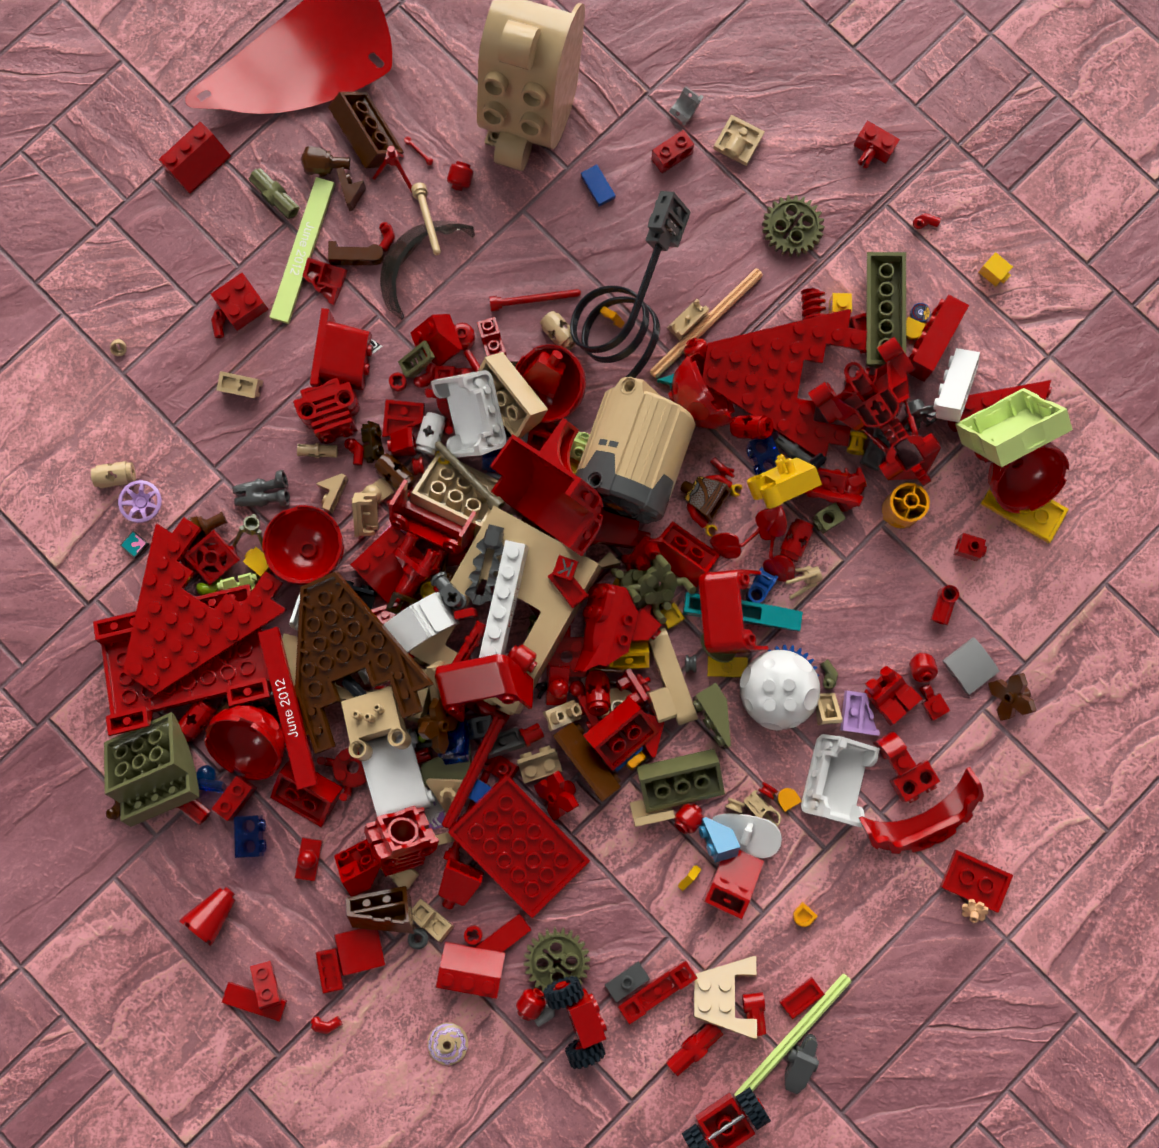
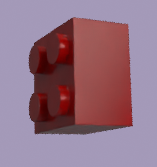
M243 272L211 293L213 299L237 331L269 310Z

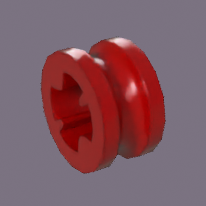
M396 372L389 377V384L394 391L399 392L406 388L407 380L402 373ZM397 378L399 380V378H402V384L395 386L394 379Z
M419 457L418 460L412 458L414 475H418V473L424 474L423 458Z
M763 782V787L759 788L758 791L774 800V794H777L779 791Z
M476 925L469 926L464 932L465 941L471 945L479 943L483 936L481 928ZM477 930L478 933L476 935H479V938L470 940L468 938L470 937L468 931Z

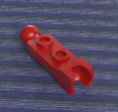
M574 681L570 684L569 691L573 696H577L582 711L581 715L586 714L589 720L586 722V725L590 730L599 721L596 715L590 714L587 709L583 683Z

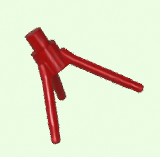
M389 146L383 163L372 179L376 180L385 166L389 164L398 168L410 191L412 188L399 162V158H403L404 155L398 153L394 146Z

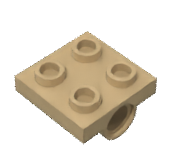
M731 115L713 149L747 166L765 131Z

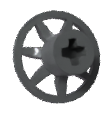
M921 399L908 403L917 430L920 428V422L923 421L926 427H928L938 419L936 418V412H932L934 405L925 406ZM904 407L907 416L901 423L907 433H909L911 429L907 419L908 413L906 407Z

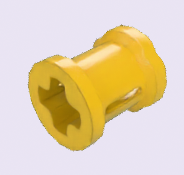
M850 432L851 441L847 452L853 455H864L863 446L868 435L862 432Z

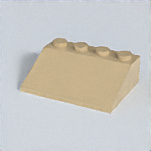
M437 453L412 491L410 502L463 527L472 511L477 512L475 538L491 511L488 508V501L451 463L445 465L438 463L439 457H441L440 460L445 462L446 458L441 453ZM462 463L494 496L491 490L498 480Z

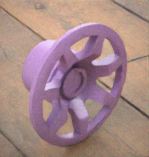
M139 480L131 482L123 488L119 495L118 506L126 519L136 523H143L157 515L161 508L162 498L156 486L148 481ZM140 484L138 494L129 489L134 485ZM144 485L150 486L154 491L145 494ZM127 491L132 500L122 502L123 496ZM155 494L157 495V505H155L152 498ZM123 506L133 507L129 515L126 514ZM136 512H139L143 516L142 519H135L132 517L135 515Z

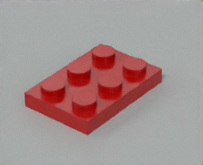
M954 850L940 888L967 900L974 899L976 904L982 902L988 909L999 913L1013 875L961 851Z

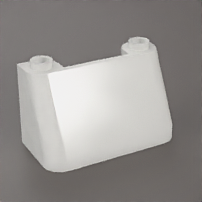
M477 371L431 381L434 395L438 398L447 397L456 435L451 436L447 440L446 447L455 457L483 455L500 449L506 444V434L495 385L489 371Z
M412 728L406 729L407 733L411 736V744L403 750L392 746L388 742V735L365 741L372 747L373 754L369 760L362 761L377 816L395 813L411 806H416L417 809L421 807L426 809L434 806L435 796L424 785L414 748L416 743H418V737L416 732L412 731ZM402 734L398 735L396 743H400L402 741ZM363 746L358 749L360 755L364 751Z
M821 734L815 743L801 802L802 811L811 815L862 827L859 817H865L863 808L857 806L865 767H872L877 763L880 748L841 736Z

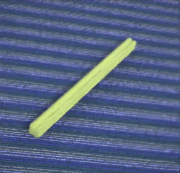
M842 974L826 991L825 995L817 1001L735 1092V1098L750 1087L754 1091L850 985L851 979L847 975Z

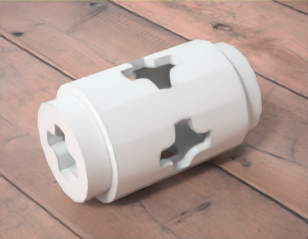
M427 412L426 416L423 417L415 443L417 451L429 455H434L435 451H438L435 448V443L441 441L446 425L444 416ZM432 431H434L433 435L430 434L429 437L427 436L428 433H432Z

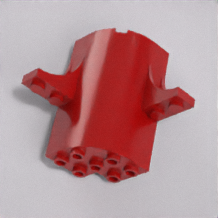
M562 418L540 451L512 434L490 465L493 470L502 475L491 492L497 497L500 496L508 505L582 557L600 530L603 521V515H601L603 502L599 493L580 477L576 476L571 469L570 451L579 429Z

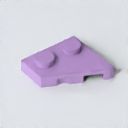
M848 690L844 691L843 720L840 730L879 736L880 732L879 729H876L873 720L874 715L869 707L867 694Z

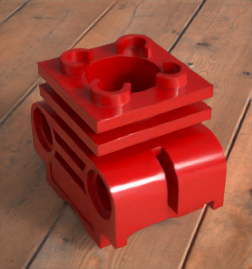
M335 378L321 386L300 390L302 398L293 401L298 416L306 427L314 429V434L321 443H332L335 441V438L341 436L349 437L358 431L353 416L359 412L360 405L350 382L341 384L339 379Z
M411 806L395 813L377 816L376 821L366 824L364 834L385 877L423 865L425 857L436 851L439 839L435 837L432 828H429L430 824L423 807L417 809L416 806Z

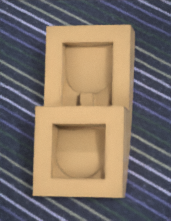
M422 899L412 908L413 920L438 942L442 943L454 926Z

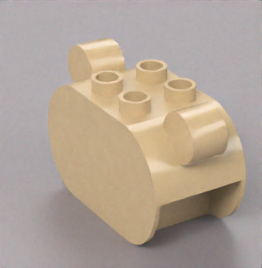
M493 0L485 22L479 50L477 124L480 128L499 133L494 151V162L496 164L523 171L530 156L532 143L554 149L559 143L577 88L585 19L584 4H576L572 13L528 0Z

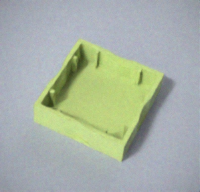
M1024 388L955 424L961 444L1000 467L1073 430L1066 408L1052 401L1044 400L1039 395Z

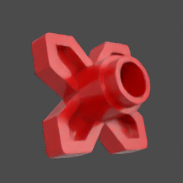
M556 771L548 776L547 780L544 779L534 785L538 796L548 801L547 811L553 821L565 815V811L568 813L579 806L574 797L576 793L575 785L570 780L565 781L560 771Z

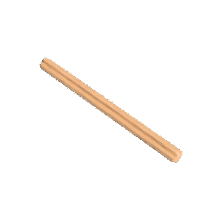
M757 268L754 269L650 370L651 375L658 378L684 353L683 350L687 345V341L692 338L699 339L762 278V272Z

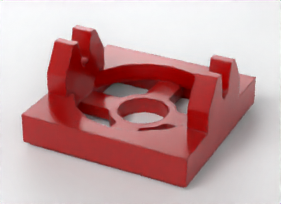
M212 530L183 555L209 585L240 560L237 554L215 530ZM215 543L220 545V547L216 550H208L204 544ZM198 550L204 554L203 561L200 564L197 561ZM224 551L227 555L225 566L219 562V555ZM212 552L216 554L217 561L209 563L206 560L207 553ZM207 565L215 566L218 571L209 572L205 571L204 568Z

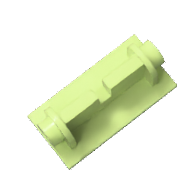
M250 572L239 575V582H236L235 578L231 577L220 580L217 586L222 591L250 584L253 590L260 577L257 576V573L253 574Z

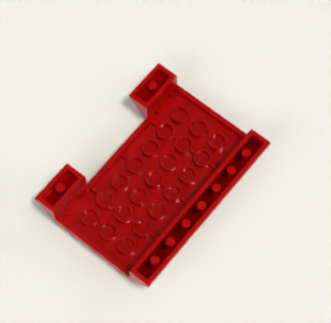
M250 584L197 596L196 598L215 610L225 594L243 604L252 588ZM136 611L93 621L95 640L101 644L109 700L110 715L106 716L108 736L150 727L153 712L227 694L229 707L270 697L271 683L258 635L262 628L157 695L123 673Z

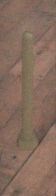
M440 441L436 442L435 448L488 501V508L491 510L493 506L502 509L505 501L500 496H493Z

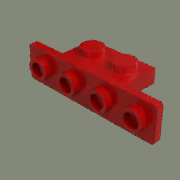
M821 467L817 469L822 485L803 493L811 498L820 497L832 503H845L849 507H860L864 496L845 492L848 479L847 473Z

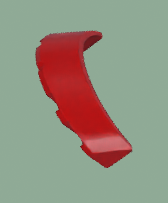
M971 767L965 769L957 786L947 797L931 809L917 816L894 822L873 821L863 816L859 817V820L872 847L875 849L889 850L892 854H900L901 851L911 850L914 853L931 848L933 845L939 844L957 833L956 828L963 822L968 823L973 817L972 812L978 802H982L984 792L980 780Z

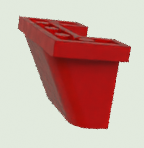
M321 308L310 385L318 387L329 380L338 378L341 384L350 382L352 389L364 390L365 378L370 372L368 358L373 353L371 332L335 323L336 321L330 309Z

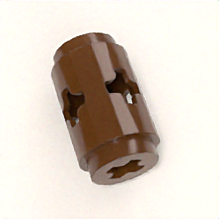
M388 453L381 456L374 465L376 472L396 491L404 479L408 481V490L416 481L414 475L393 455Z

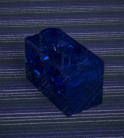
M772 435L766 439H754L748 442L746 453L749 459L754 461L755 466L753 468L756 475L768 471L764 468V463H770L773 468L776 467V457L780 453ZM762 445L766 451L760 453L756 450V446Z
M464 717V722L459 721L455 730L447 732L449 745L445 754L438 753L439 758H442L445 765L469 762L470 726Z
M263 815L234 817L235 858L264 856L267 844L266 840H263V831L266 830V821L263 819ZM249 820L255 824L252 832L248 831L246 827ZM249 841L255 843V850L253 852L247 849Z

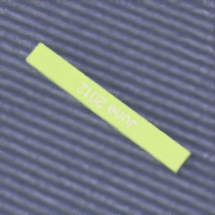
M318 177L315 179L270 314V319L286 324L290 323L304 280L302 275L307 257L311 258L335 187L333 181Z

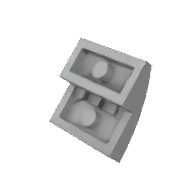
M974 637L942 660L950 674L957 679L964 692L968 695L1000 672L989 654Z

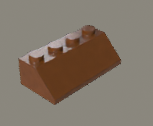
M367 91L339 92L328 108L365 168H379L386 157L389 146H394L398 153H404Z
M572 722L554 734L553 737L602 802L621 787L619 785L621 780L615 772L610 773L607 769L608 765L595 753L594 748L584 738L583 734L585 731L579 723L575 725Z

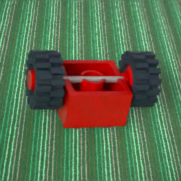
M576 976L558 979L557 982H552V985H547L543 993L549 1008L552 1010L555 1008L559 1010L561 1007L567 1009L578 1040H574L573 1043L568 1044L565 1048L571 1068H587L588 1065L592 1066L595 1062L601 1061L600 1059H603L606 1054L602 1041L606 1040L604 1032L607 1031L604 1020L601 1018L600 1008L593 994H588L585 988L582 989L580 981Z
M749 1087L736 1096L744 1111L740 1109L729 1092L695 1115L706 1134L705 1136L697 1124L684 1131L682 1135L689 1148H711L710 1143H712L714 1148H736L756 1134L747 1120L748 1117L757 1130L771 1120L765 1112L762 1103Z

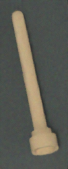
M416 183L412 186L411 191L413 197L419 201L433 253L439 255L441 250L426 202L428 191L424 183Z

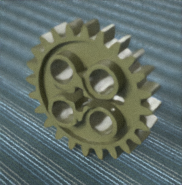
M787 195L786 201L780 197L779 204L774 201L772 207H768V213H765L763 217L765 220L762 222V226L765 228H763L762 233L767 234L765 240H771L769 247L776 246L775 252L781 249L782 255L787 251L789 252V257L792 256L793 252L799 257L801 251L806 255L808 248L813 250L814 244H819V239L822 238V231L825 226L821 225L824 222V218H819L822 212H816L817 205L810 206L812 200L805 203L804 196L801 200H798L797 195H795L794 199L791 200L790 196ZM787 211H792L795 215L790 216L787 214ZM803 213L797 225L792 228L788 237L784 239L783 237L787 234L790 226L794 224L799 214ZM807 221L811 226H805L802 222ZM776 226H782L784 230L780 231ZM797 236L800 241H794L791 237Z
M554 927L553 933L546 929V935L543 936L540 932L538 933L539 940L532 938L534 946L527 945V949L530 952L525 953L524 957L529 960L524 961V966L529 967L525 970V973L532 974L529 977V981L536 980L535 988L541 985L543 992L547 985H552L554 981L557 982L558 980L552 977L555 972H561L564 975L562 979L576 976L580 984H583L580 977L587 978V973L584 970H590V966L585 964L590 961V957L584 956L589 953L588 948L582 949L585 941L578 943L579 935L573 938L572 930L565 934L564 927L561 929V932H557L556 927ZM555 942L560 943L562 946L558 951H554L550 947ZM543 949H546L547 951H549L550 955H548L547 953L543 952ZM569 956H574L577 961L574 964H568L566 959ZM540 958H545L548 964L546 966H539L537 961ZM553 958L556 960L560 958L561 965L559 963L553 964ZM562 966H564L566 969L570 970L571 973H570V974L567 973Z

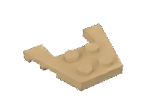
M756 956L697 973L698 979L695 980L694 1018L757 1040V1019L735 1018V977L756 976Z

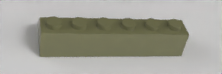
M867 252L866 365L876 369L886 364L877 347L889 339L895 337L906 353V252Z

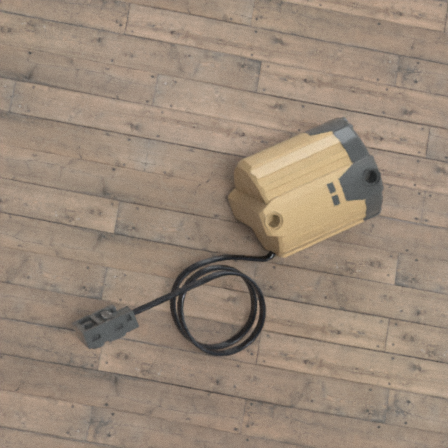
M660 191L653 213L649 218L647 226L649 232L645 241L654 250L638 294L628 288L614 285L594 289L579 301L570 323V334L576 345L598 362L614 363L628 357L638 348L649 326V312L652 316L653 332L649 344L631 372L626 377L620 379L615 387L605 392L575 474L599 493L603 502V508L606 511L639 521V523L643 524L657 522L664 517L696 425L693 416L685 408L660 396L644 380L636 378L649 361L660 334L658 317L643 301L661 251H668L669 247H679L691 214L690 210L675 192ZM612 292L633 296L613 297L599 303L586 318L581 335L582 344L579 342L577 337L578 321L584 308L593 299ZM620 303L634 304L626 325L615 338L603 345L588 346L591 326L596 317L601 313L600 310L603 306L608 308ZM642 307L643 318L640 329L634 340L624 350L606 357L592 354L609 351L622 343L633 329Z

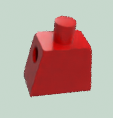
M553 350L551 355L541 352L526 368L522 376L529 386L552 399L556 394L566 368V364L561 361L563 358L562 353L557 350Z
M448 857L438 895L444 898L442 902L443 907L453 909L455 903L465 906L481 885L484 872Z

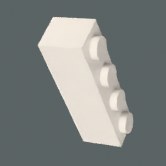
M956 348L954 356H950L948 363L950 368L945 370L943 378L945 383L940 384L938 392L940 397L935 399L933 409L936 410V418L960 422L979 366L980 352Z

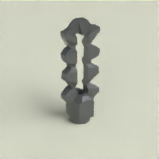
M489 524L484 538L476 545L482 553L473 559V565L477 569L469 575V579L473 584L465 591V594L470 597L473 604L481 606L487 601H492L493 594L490 587L496 584L497 578L494 576V572L499 571L500 566L497 556L502 555L504 549L502 543L504 528ZM487 548L495 551L485 592L481 596L477 595L476 592Z

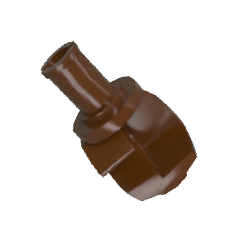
M307 146L301 156V164L306 174H319V177H324L327 174H331L333 169L344 167V169L350 170V157H333L331 151Z
M223 512L207 520L202 516L188 518L189 521L202 529L188 549L190 550L213 529L228 523Z

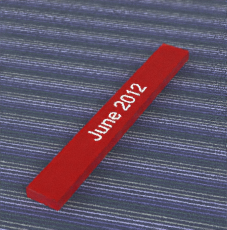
M274 627L258 632L297 790L317 785L319 783L279 627Z

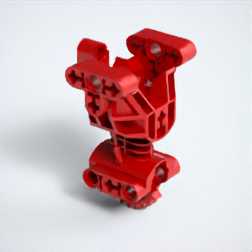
M893 337L877 347L886 364L875 369L873 382L859 363L851 362L845 366L844 374L855 392L843 390L837 395L830 383L823 382L809 391L808 394L829 424L838 419L856 431L862 430L873 440V443L887 454V461L880 464L879 468L888 481L918 479L925 486L931 482L928 472L942 447L933 433L925 437L918 435L914 417L911 416L907 403L910 399L907 375L916 369L897 339ZM852 366L859 368V375L856 377L849 375V369ZM903 403H905L908 413L907 419L912 436L907 433L898 419ZM879 427L887 441L891 444V447L888 448L864 428ZM905 439H908L910 444L915 445L923 458V461L910 469H907L898 454L899 450L896 447Z

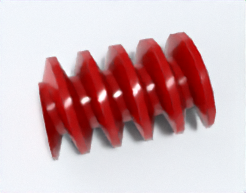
M815 288L803 289L801 291L803 295L801 297L803 302L801 306L803 309L802 316L804 317L802 320L825 315L821 312L825 311L826 307L820 306L826 303L825 299L820 298L825 296V292Z

